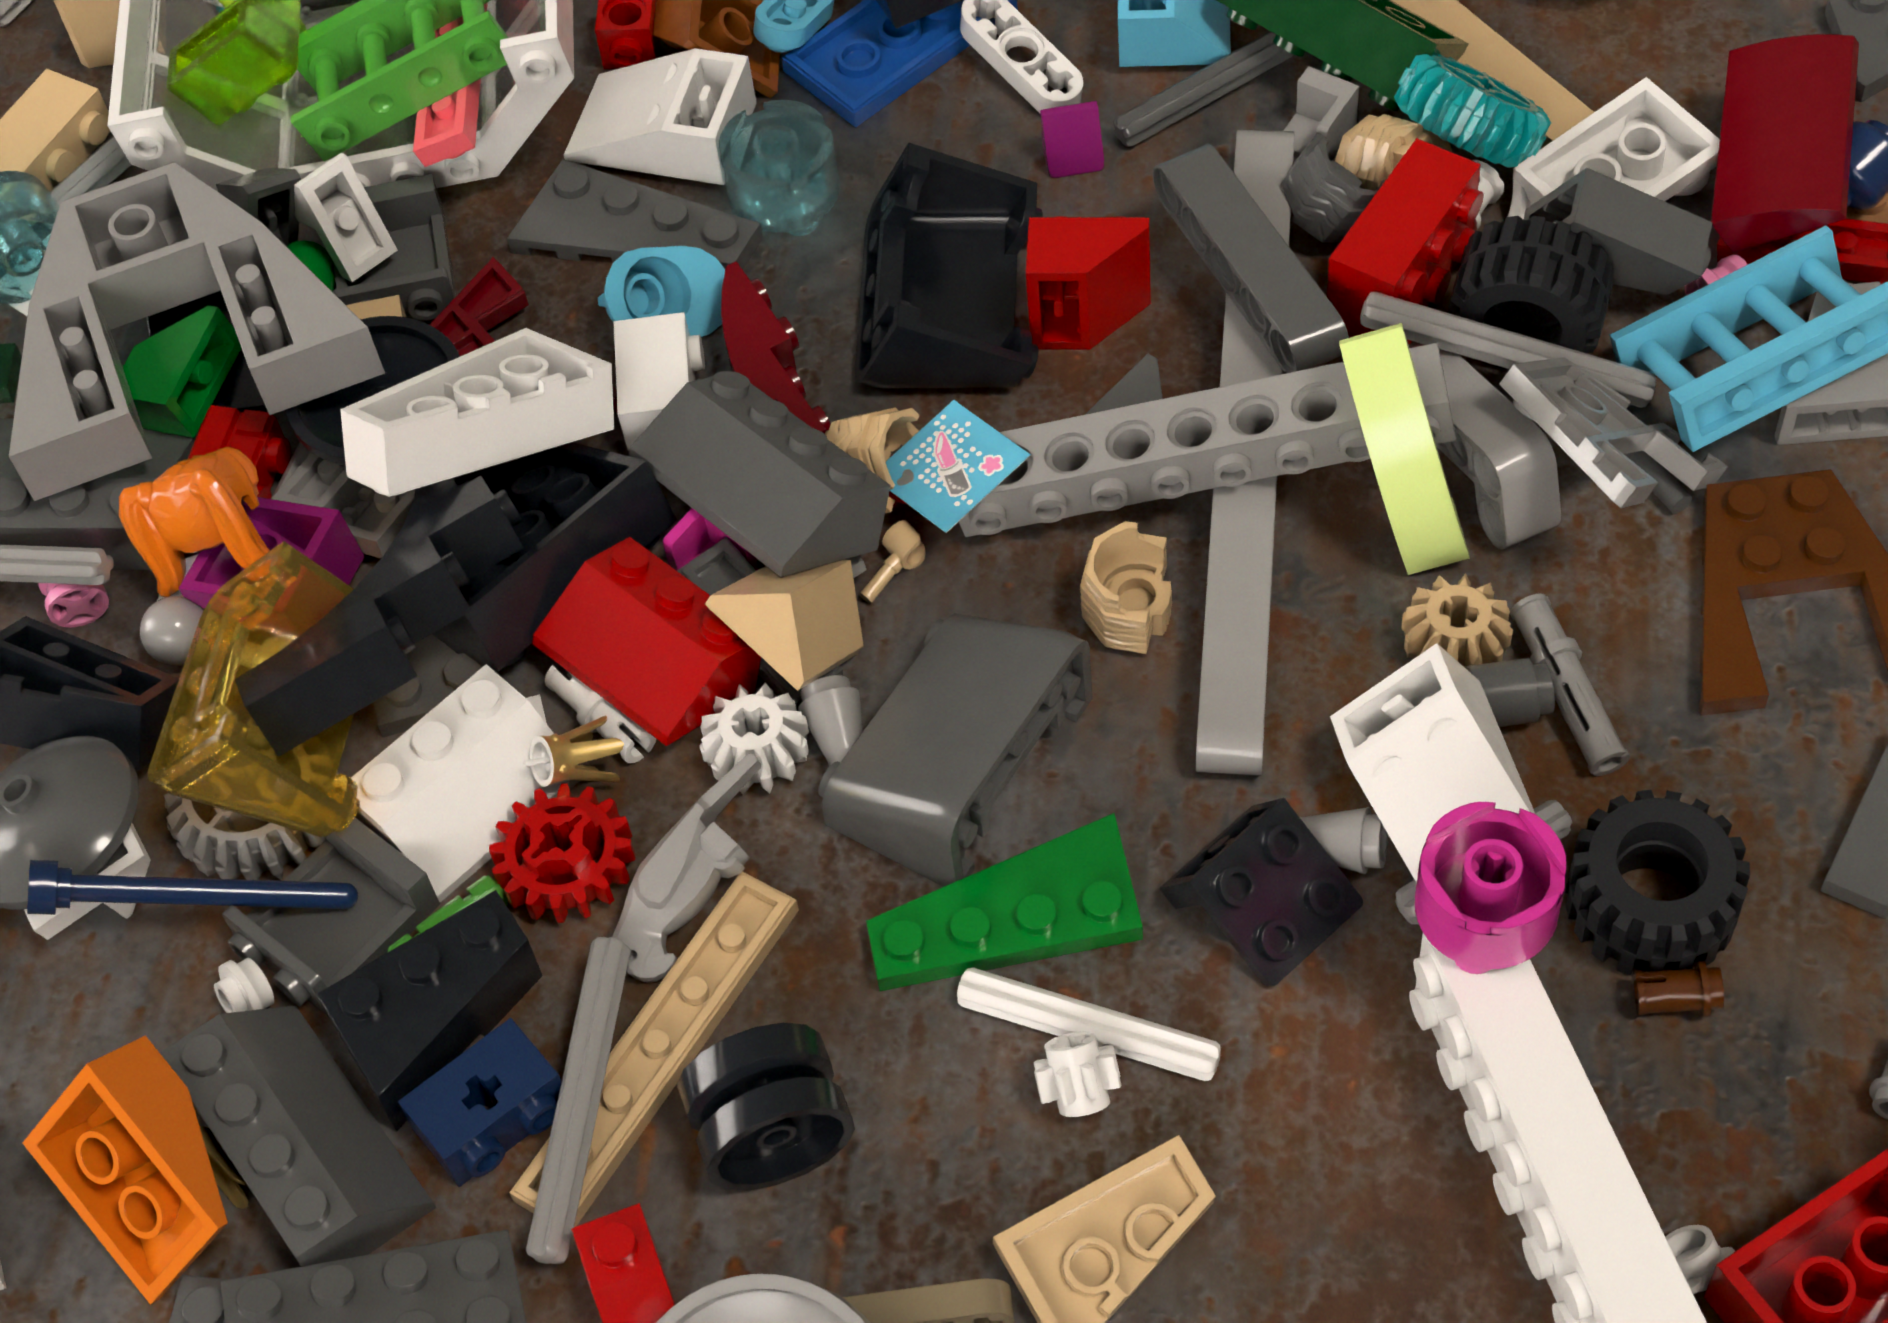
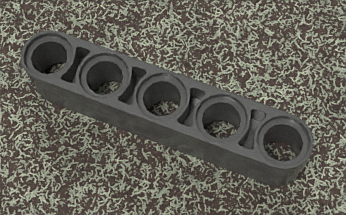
M1206 144L1156 165L1153 168L1152 174L1160 201L1285 373L1311 369L1342 356L1339 341L1349 338L1343 319L1219 152L1212 145Z

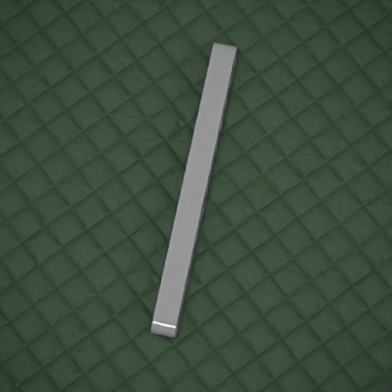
M1237 130L1234 174L1287 245L1290 246L1291 207L1281 183L1294 163L1295 131ZM1226 293L1220 387L1283 374L1281 367ZM1277 476L1248 481L1234 487L1223 486L1213 488L1195 772L1261 775Z

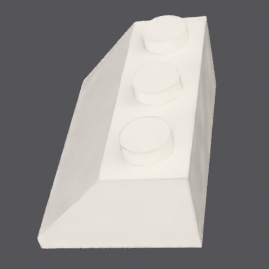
M486 664L346 781L339 789L351 815L427 873L437 898L441 903L492 858L489 852V845L501 842L495 826L498 821L515 822L516 817L511 806L514 802L517 801L529 808L536 804L534 790L541 788L546 793L548 799L557 797L561 784L568 783L569 789H571L579 781L565 780L544 787L535 779L531 766L525 767L523 765L524 761L530 760L529 752L533 738L535 736H550L554 733L529 700Z

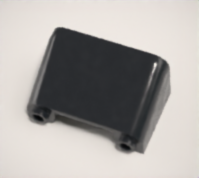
M908 142L871 206L865 227L855 359V380L857 383L878 389L1015 387L1022 378H1030L1037 363L1039 350L1036 344H1032V333L1030 330L1015 327L1017 254L1025 242L1028 241L1029 217H1043L1042 209L1037 208V182Z

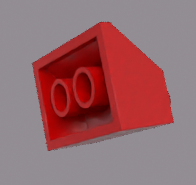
M631 537L626 538L583 563L533 634L532 642L534 646L665 746L670 745L699 727L702 723V716L715 714L713 705L715 704L716 696L730 701L736 699V691L739 684L748 691V694L754 693L761 656L705 605L711 595Z

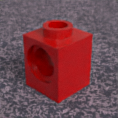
M598 0L595 34L604 70L620 69L659 58L661 39L653 35L656 0Z

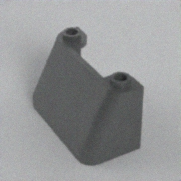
M957 613L950 615L945 621L942 619L937 620L927 633L923 651L841 763L838 761L832 763L824 773L819 784L818 794L823 798L822 811L825 825L943 887L970 876L975 870L974 862L964 858L965 851L973 842L976 834L984 838L989 831V810L1047 726L1050 725L1059 730L1065 721V717L1077 722L1091 702L1092 681L1089 643L1062 630Z

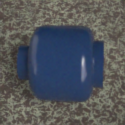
M1869 120L1865 123L1853 122L1847 207L1867 210L1878 205L1888 193V126L1876 120Z

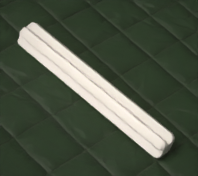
M976 968L966 969L958 985L957 998L958 1003L962 1007L1056 1036L1073 1032H1091L1096 1035L1098 1048L1113 1045L1115 1054L1203 1081L1211 1080L1219 1065L1221 1047L1214 1040Z

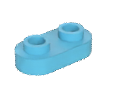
M764 0L756 8L753 34L769 50L780 53L792 51L803 46L832 17L834 0Z

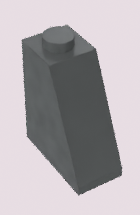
M1585 168L1525 210L1523 220H1531L1532 216L1545 217V221L1556 224L1558 221H1562L1571 225L1570 231L1575 233L1584 231L1593 238L1592 245L1602 246L1608 254L1606 262L1613 265L1614 276L1612 281H1614V285L1669 295L1690 282L1699 279L1705 272L1711 258V249L1708 247L1713 222L1589 168Z

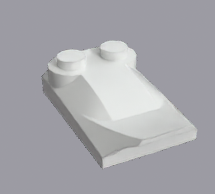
M1645 77L1540 149L1535 156L1528 157L1518 164L1517 167L1513 168V194L1507 217L1520 216L1524 219L1525 210L1585 168L1592 169L1663 201L1668 200L1674 195H1692L1702 190L1708 183L1711 170L1717 167L1720 139L1650 79Z

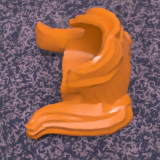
M224 447L206 455H194L191 459H185L174 464L152 482H140L138 485L122 490L119 496V518L128 538L154 573L157 580V592L161 597H169L179 590L178 588L186 574V559L183 552L195 553L215 548L225 543L236 562L252 576L269 574L274 571L275 566L278 564L279 554H274L267 548L241 504V500H244L251 510L260 505L257 497L259 492L256 486L259 482L257 470L251 460L240 450Z

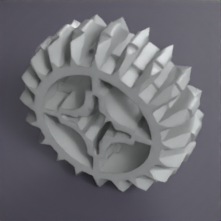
M252 717L246 729L242 731H237L235 727L226 722L225 736L214 740L203 735L202 745L204 749L200 753L183 752V763L186 770L170 772V784L173 791L164 795L165 808L169 813L166 817L168 821L167 828L172 837L177 840L176 845L183 857L189 859L190 862H194L198 870L205 873L207 877L217 872L221 879H237L243 874L246 880H259L262 872L270 870L273 876L282 880L284 865L291 861L300 865L307 858L304 852L308 848L317 849L326 840L317 819L335 802L341 807L343 806L342 794L338 786L340 785L339 772L334 762L329 761L330 757L325 746L319 743L317 739L311 740L310 738L278 757ZM300 778L297 794L291 805H288L286 802L293 793L290 787ZM218 796H220L222 798L214 808L217 814L209 822V816L213 804L215 803Z

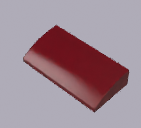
M1838 34L1791 36L1754 43L1729 51L1711 222H1713V228L1732 253L1846 219L1859 42L1855 36Z

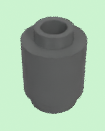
M1529 658L1465 666L1480 681L1499 727L1537 723L1540 715L1553 714L1555 707L1554 687L1551 672L1546 662L1532 664Z

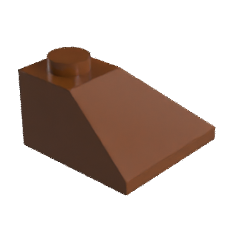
M656 0L654 36L681 52L697 48L748 56L754 90L770 99L777 94L780 52L769 50L753 34L756 8L763 2L762 0Z

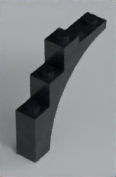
M465 475L415 489L414 501L403 527L384 556L357 587L319 622L294 641L235 679L245 708L278 757L417 677L407 656L408 653L417 649L415 643L471 612L470 606L460 591L471 584L469 579L524 548L513 530L514 526L523 521L504 489L493 495L481 476L469 482Z

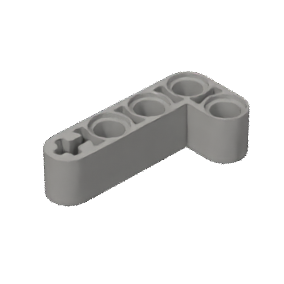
M1420 343V344L1415 345V346H1413V347L1423 346V345H1425V344ZM1439 349L1456 440L1436 444V446L1474 482L1479 520L1490 541L1498 549H1506L1558 526L1561 522V505L1557 462L1552 445L1545 433L1531 419L1518 411L1510 400L1459 354Z

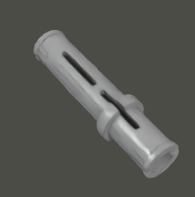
M1539 593L1521 599L1512 607L1510 615L1513 621L1515 620L1532 653L1530 657L1532 664L1547 663L1552 676L1555 700L1588 763L1590 773H1593L1594 776H1603L1620 769L1629 761L1630 754L1619 739L1601 700L1597 696L1579 661L1582 651L1575 638L1566 636L1551 607L1548 596Z

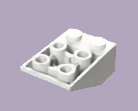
M694 48L599 74L565 150V160L724 185L756 106L748 56Z
M1438 643L1330 716L1349 768L1416 883L1420 855L1426 843V838L1432 826L1451 810L1474 802H1496L1495 809L1508 810L1519 814V808L1535 814L1480 681Z

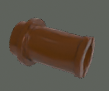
M1705 961L1697 962L1696 969L1651 972L1639 970L1633 973L1634 997L1638 1016L1646 1015V1013L1700 1010L1702 1017H1708L1711 1014V1010L1724 1008V987L1720 967L1707 968Z

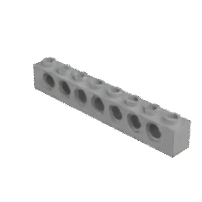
M1438 343L1409 348L1435 443L1455 441L1454 424ZM1344 362L1000 432L1031 455L959 521L965 537L981 534L992 535L1002 530L1041 522L1053 523L1062 518L1097 511H1113L1127 505L1162 498L1174 499L1188 493L1223 486L1234 487L1248 481L1284 474H1300L1309 469L1349 461L1361 462L1368 460L1370 455Z

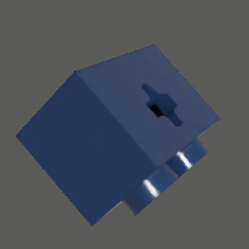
M509 1018L401 1098L398 1103L413 1131L457 1186L461 1187L472 1177H481L494 1170L503 1160L505 1153L529 1134L541 1133L553 1124L562 1081L556 1070L512 1018ZM491 1104L493 1108L487 1110L485 1106Z

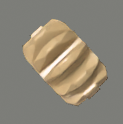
M1466 573L1458 581V585H1450L1439 575L1433 583L1432 590L1417 587L1416 593L1412 596L1411 606L1407 607L1402 617L1401 629L1404 631V649L1407 652V658H1416L1438 643L1464 668L1469 665L1502 661L1503 652L1511 645L1513 629L1510 627L1511 623L1508 622L1510 610L1507 606V601L1494 599L1491 582L1476 589L1470 587L1471 584Z

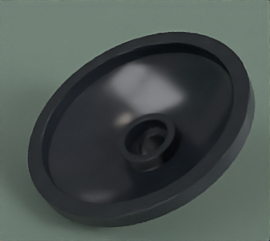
M378 316L360 319L369 329L385 374L286 409V416L295 436L316 456L346 466L340 409L460 357L453 343L442 332L427 323L407 317Z

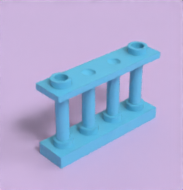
M1825 225L1609 336L1617 363L1651 372L1672 390L1668 393L1680 440L1694 452L1887 354L1888 281L1864 294H1860L1843 280L1833 231ZM1817 291L1836 306V308L1808 322H1805L1788 307ZM1761 319H1764L1781 334V336L1753 350H1750L1734 335V333ZM1709 346L1726 363L1695 378L1679 361Z

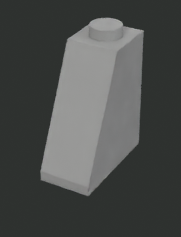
M1880 282L1848 284L1860 294H1864L1879 286ZM1817 291L1808 321L1836 308V306ZM1888 353L1783 406L1774 435L1776 444L1787 445L1888 436Z

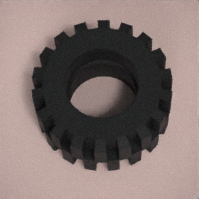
M1520 216L1506 217L1505 223L1494 220L1484 225L1483 232L1475 231L1469 238L1468 245H1465L1451 294L1448 313L1586 354L1593 353L1598 346L1614 283L1612 281L1614 276L1613 265L1606 262L1608 254L1602 246L1592 245L1593 238L1584 231L1578 233L1570 231V224L1558 221L1557 224L1545 221V217L1532 216L1531 220H1523Z
M1642 790L1636 792L1635 801L1629 802L1623 795L1610 800L1607 812L1598 808L1589 817L1587 828H1581L1576 840L1565 892L1568 893L1566 901L1568 919H1576L1574 932L1581 943L1590 940L1594 942L1592 955L1601 962H1605L1609 957L1619 961L1617 971L1630 976L1633 967L1645 969L1646 972L1668 969L1682 970L1692 969L1694 962L1705 961L1707 966L1715 961L1718 949L1724 951L1731 941L1748 891L1750 862L1743 861L1746 847L1741 837H1729L1732 824L1723 815L1714 819L1707 815L1710 805L1697 798L1692 805L1681 802L1682 793L1667 790L1665 798H1654L1652 790ZM1643 868L1661 870L1678 878L1688 888L1691 895L1672 901L1651 899L1632 889L1625 882L1622 875L1629 871Z

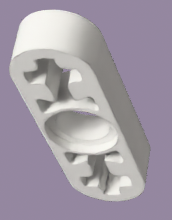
M964 0L960 21V31L963 38L1039 113L1043 109L1081 103L1083 77L1080 71L1009 1ZM978 16L982 18L979 21L976 20V17ZM995 18V25L989 19ZM1022 46L1031 49L1036 54V57L1028 62H1016L1010 59L1006 52L1013 47ZM1048 84L1055 90L1047 91ZM1064 87L1067 89L1065 94L1060 91Z

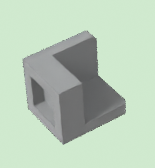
M1310 66L1307 67L1297 82L1296 114L1283 130L1295 131V159L1310 144L1314 136L1319 133L1329 140L1326 148L1329 160L1332 161L1338 152L1342 136L1357 124L1359 85Z

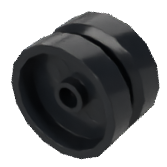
M784 1022L754 1027L726 1037L702 1051L683 1069L677 1083V1088L691 1128L699 1131L696 1142L712 1184L725 1190L744 1191L776 1186L803 1176L828 1162L848 1144L855 1130L853 1118L841 1087L832 1082L834 1077L832 1064L818 1031L806 1024Z

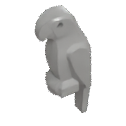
M747 754L702 795L639 865L629 887L620 919L612 936L622 939L623 944L629 947L630 956L626 972L634 979L646 983L657 982L667 975L677 961L674 953H667V936L691 921L704 908L713 896L721 877L731 878L740 874L745 868L744 865L750 859L748 854L715 823L718 814L761 768V763L753 754Z

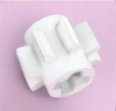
M1073 1032L1051 1039L1044 1046L1047 1059L1034 1061V1074L1041 1103L1044 1104L1057 1100L1059 1113L1066 1117L1085 1116L1103 1110L1110 1104L1108 1090L1122 1086L1114 1046L1107 1045L1098 1048L1096 1035L1091 1032Z

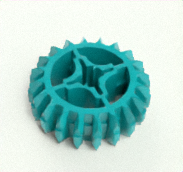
M1428 54L1416 55L1410 67L1405 68L1398 82L1400 86L1394 98L1400 110L1407 114L1411 120L1421 124L1423 129L1431 131L1439 136L1440 139L1446 140L1459 149L1472 153L1476 157L1485 158L1493 164L1500 163L1507 168L1517 167L1518 164L1528 157L1535 156L1547 138L1545 134L1551 121L1543 108L1535 105L1533 100L1523 96L1520 91L1512 89L1505 85L1504 82L1489 76L1486 72H1481L1451 57L1446 58L1441 54L1438 56L1435 54L1433 56Z

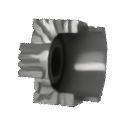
M1317 133L1310 144L1295 160L1281 184L1294 214L1291 221L1323 243H1340L1385 181L1383 180L1374 191L1359 188L1362 184L1359 178L1342 165L1329 160L1326 148L1329 140Z

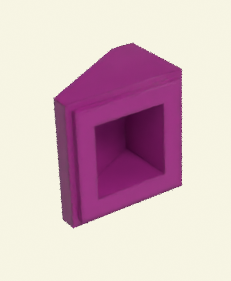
M1097 101L1040 110L1043 152L1048 174L1051 178L1097 172L1104 169V152Z

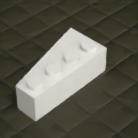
M524 328L340 409L346 475L348 478L373 489L375 492L390 497L614 430L612 363L530 329Z

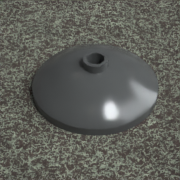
M73 736L51 741L23 754L0 773V908L10 910L27 909L30 860L58 861V867L72 868V875H95L118 849L131 826L136 812L139 784L132 762L113 743L94 736Z

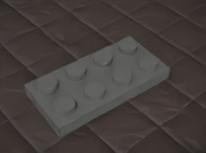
M508 1229L220 1281L225 1323H526Z

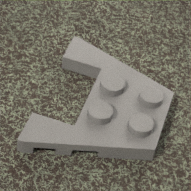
M1565 357L1515 363L1500 382L1501 387L1514 399L1513 405L1529 419L1535 421L1620 508L1644 503L1659 483L1624 454L1638 451L1646 452L1693 491L1704 489L1707 484H1715L1728 468L1726 464L1710 453L1707 454L1702 462L1695 459L1678 445L1680 441L1679 433L1666 424L1645 425L1627 410L1631 403L1630 400Z

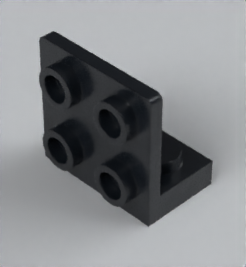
M1285 798L1251 806L1159 888L1175 909L1201 905L1265 986L1277 985L1363 905V899Z

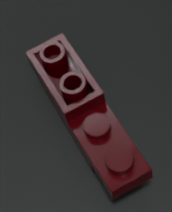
M737 261L727 265L722 285L721 316L731 371L746 376L750 383L773 400L783 403L788 408V411L811 428L825 434L830 428V421L820 406L814 408L809 406L805 400L806 392L797 374L793 351L799 348V342L792 325L786 317L783 316L777 319L773 314L769 295L758 278L750 281Z

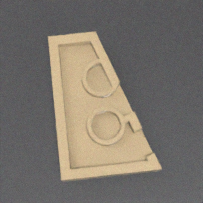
M1180 1135L995 1235L993 1237V1245L1037 1323H1106L1214 1203L1216 1195Z

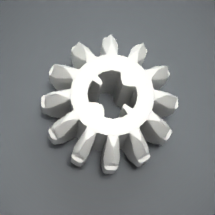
M765 682L756 694H748V691L739 684L736 691V699L732 701L716 696L715 704L713 705L715 714L702 716L700 728L703 738L701 739L702 743L699 745L703 761L707 762L708 766H711L714 777L719 781L747 754H753L761 763V768L740 790L743 795L753 783H760L761 787L770 794L774 783L773 779L777 776L793 781L794 774L796 773L794 763L807 761L809 749L806 739L809 729L806 717L802 715L801 711H797L795 701L790 697L789 693L774 698L773 690Z

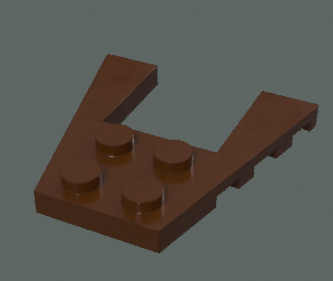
M1828 469L1707 484L1703 498L1702 531L1703 589L1701 593L1700 716L1766 707L1769 692L1741 600L1860 586L1888 671V553L1833 471Z

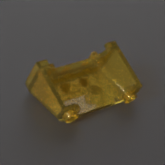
M285 541L218 589L200 617L149 765L148 780L171 795L319 837L346 829L359 810L360 801L356 798L358 786L356 781L347 775L336 774L354 713L278 757L245 708L235 679L294 641L319 622L354 589Z

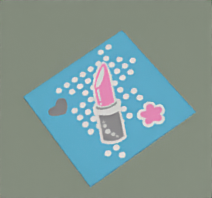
M953 400L886 461L889 474L895 484L894 488L890 491L947 533L1031 454Z

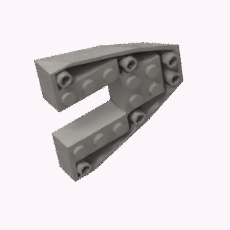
M175 162L61 201L29 302L9 458L34 501L152 459L111 329L221 291L249 370L269 415L385 374L368 327L261 221Z

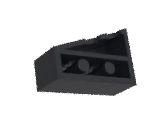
M27 616L0 631V744L32 750L45 743L63 738L94 736L113 743L130 759L135 770H141L179 743L181 679Z

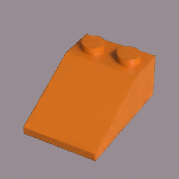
M146 1035L87 1063L22 1143L150 1305L162 1298L228 1224L189 1089Z

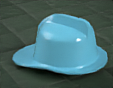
M668 246L634 249L624 252L613 262L606 277L604 293L597 298L598 305L606 308L607 315L613 323L619 320L684 312L690 336L700 335L703 337L711 334L722 324L721 300L725 269L716 257L701 248Z

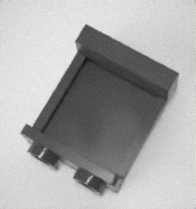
M428 174L364 187L398 251L353 282L343 278L333 262L336 289L332 292L345 305L399 295L407 318L419 321L436 318L457 295L445 215L433 175Z
M336 802L317 819L326 840L283 881L350 883L358 891V900L353 907L349 909L255 907L246 916L235 906L230 905L222 913L223 918L233 933V936L227 942L242 960L250 958L258 966L262 963L276 973L272 978L273 982L292 1002L302 1006L308 1000L327 1016L328 1014L317 993L386 954L390 945L406 933L410 935L416 929L415 927L440 905L425 871Z

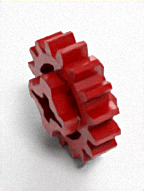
M563 783L559 787L557 797L548 799L546 793L541 788L534 790L536 804L528 808L522 803L514 802L511 806L516 817L515 822L498 821L495 826L501 842L489 845V852L495 864L492 872L496 882L504 889L508 901L513 908L524 903L526 904L532 919L538 920L548 908L553 910L557 923H564L568 915V909L576 907L584 918H588L591 916L589 902L598 898L610 905L615 901L610 884H628L630 880L625 863L635 861L636 854L630 839L633 836L626 816L620 817L616 803L612 798L599 803L594 788L589 786L581 792L579 797H572L568 783ZM602 841H604V849H602L600 844ZM530 843V847L525 850L527 844ZM602 853L598 863H596L595 858Z

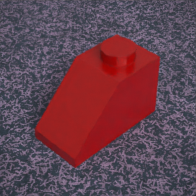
M640 1203L571 1228L603 1323H656L669 1309L676 1305L653 1235Z

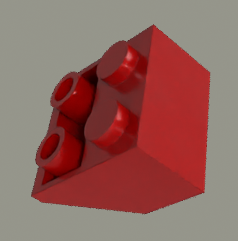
M1029 217L1026 285L1032 344H1036L1038 350H1091L1151 304L1150 217Z

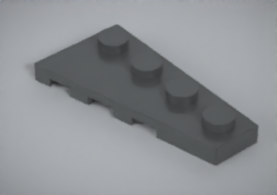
M562 159L507 237L512 254L531 256L533 249L555 251L557 259L581 261L582 255L585 254L611 257L612 263L624 252L638 248L689 246L701 248L713 255L724 269H726L727 265L737 261L742 270L763 239L761 224L564 159Z

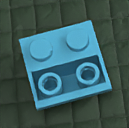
M1118 0L1119 67L1210 65L1231 53L1230 18L1226 16L1229 7L1216 0Z

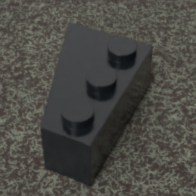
M495 890L317 993V996L395 1130L398 1131L407 1121L398 1101L461 1055L480 1034L484 1037L488 1035L543 975L528 938Z

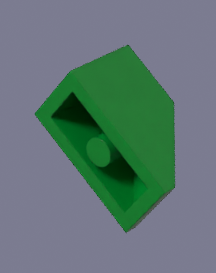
M206 306L133 347L123 365V370L143 429L190 438L195 437L208 408L211 407L241 350L235 328L218 307Z

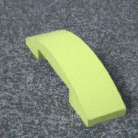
M1402 323L1340 340L1339 346L1368 452L1408 575L1470 559L1453 497L1451 498L1423 402L1418 376Z

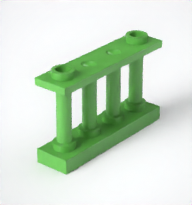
M361 0L285 41L286 57L317 93L318 100L313 105L292 115L291 123L325 162L425 107L507 65L500 49V40L509 37L489 11L485 12L484 4L491 0ZM463 16L462 25L436 38L435 30ZM414 42L415 50L389 64L387 63V56ZM365 69V77L339 89V82Z

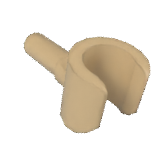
M906 520L892 525L883 537L882 544L891 555L883 562V566L859 593L860 597L869 604L875 600L894 575H897L902 568L907 570L916 568L925 559L926 551L924 544L921 542L920 534Z

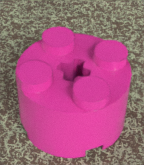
M1474 802L1455 808L1442 816L1432 826L1420 855L1415 891V913L1419 926L1425 937L1438 951L1455 961L1461 970L1470 974H1483L1491 969L1508 968L1529 960L1547 945L1557 927L1566 883L1565 850L1556 833L1543 819L1522 808H1519V814L1508 810L1495 809L1496 802Z

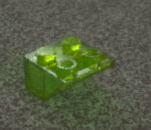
M235 0L170 50L166 89L218 126L237 113H245L254 105L257 98L276 84L282 85L289 81L298 68L301 0Z

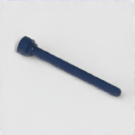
M30 860L27 914L55 915L56 908H70V902L349 909L356 904L358 891L350 883L72 875V868L58 867V861Z

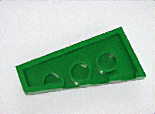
M1115 813L866 920L879 991L961 976L968 968L987 971L1143 940V925Z

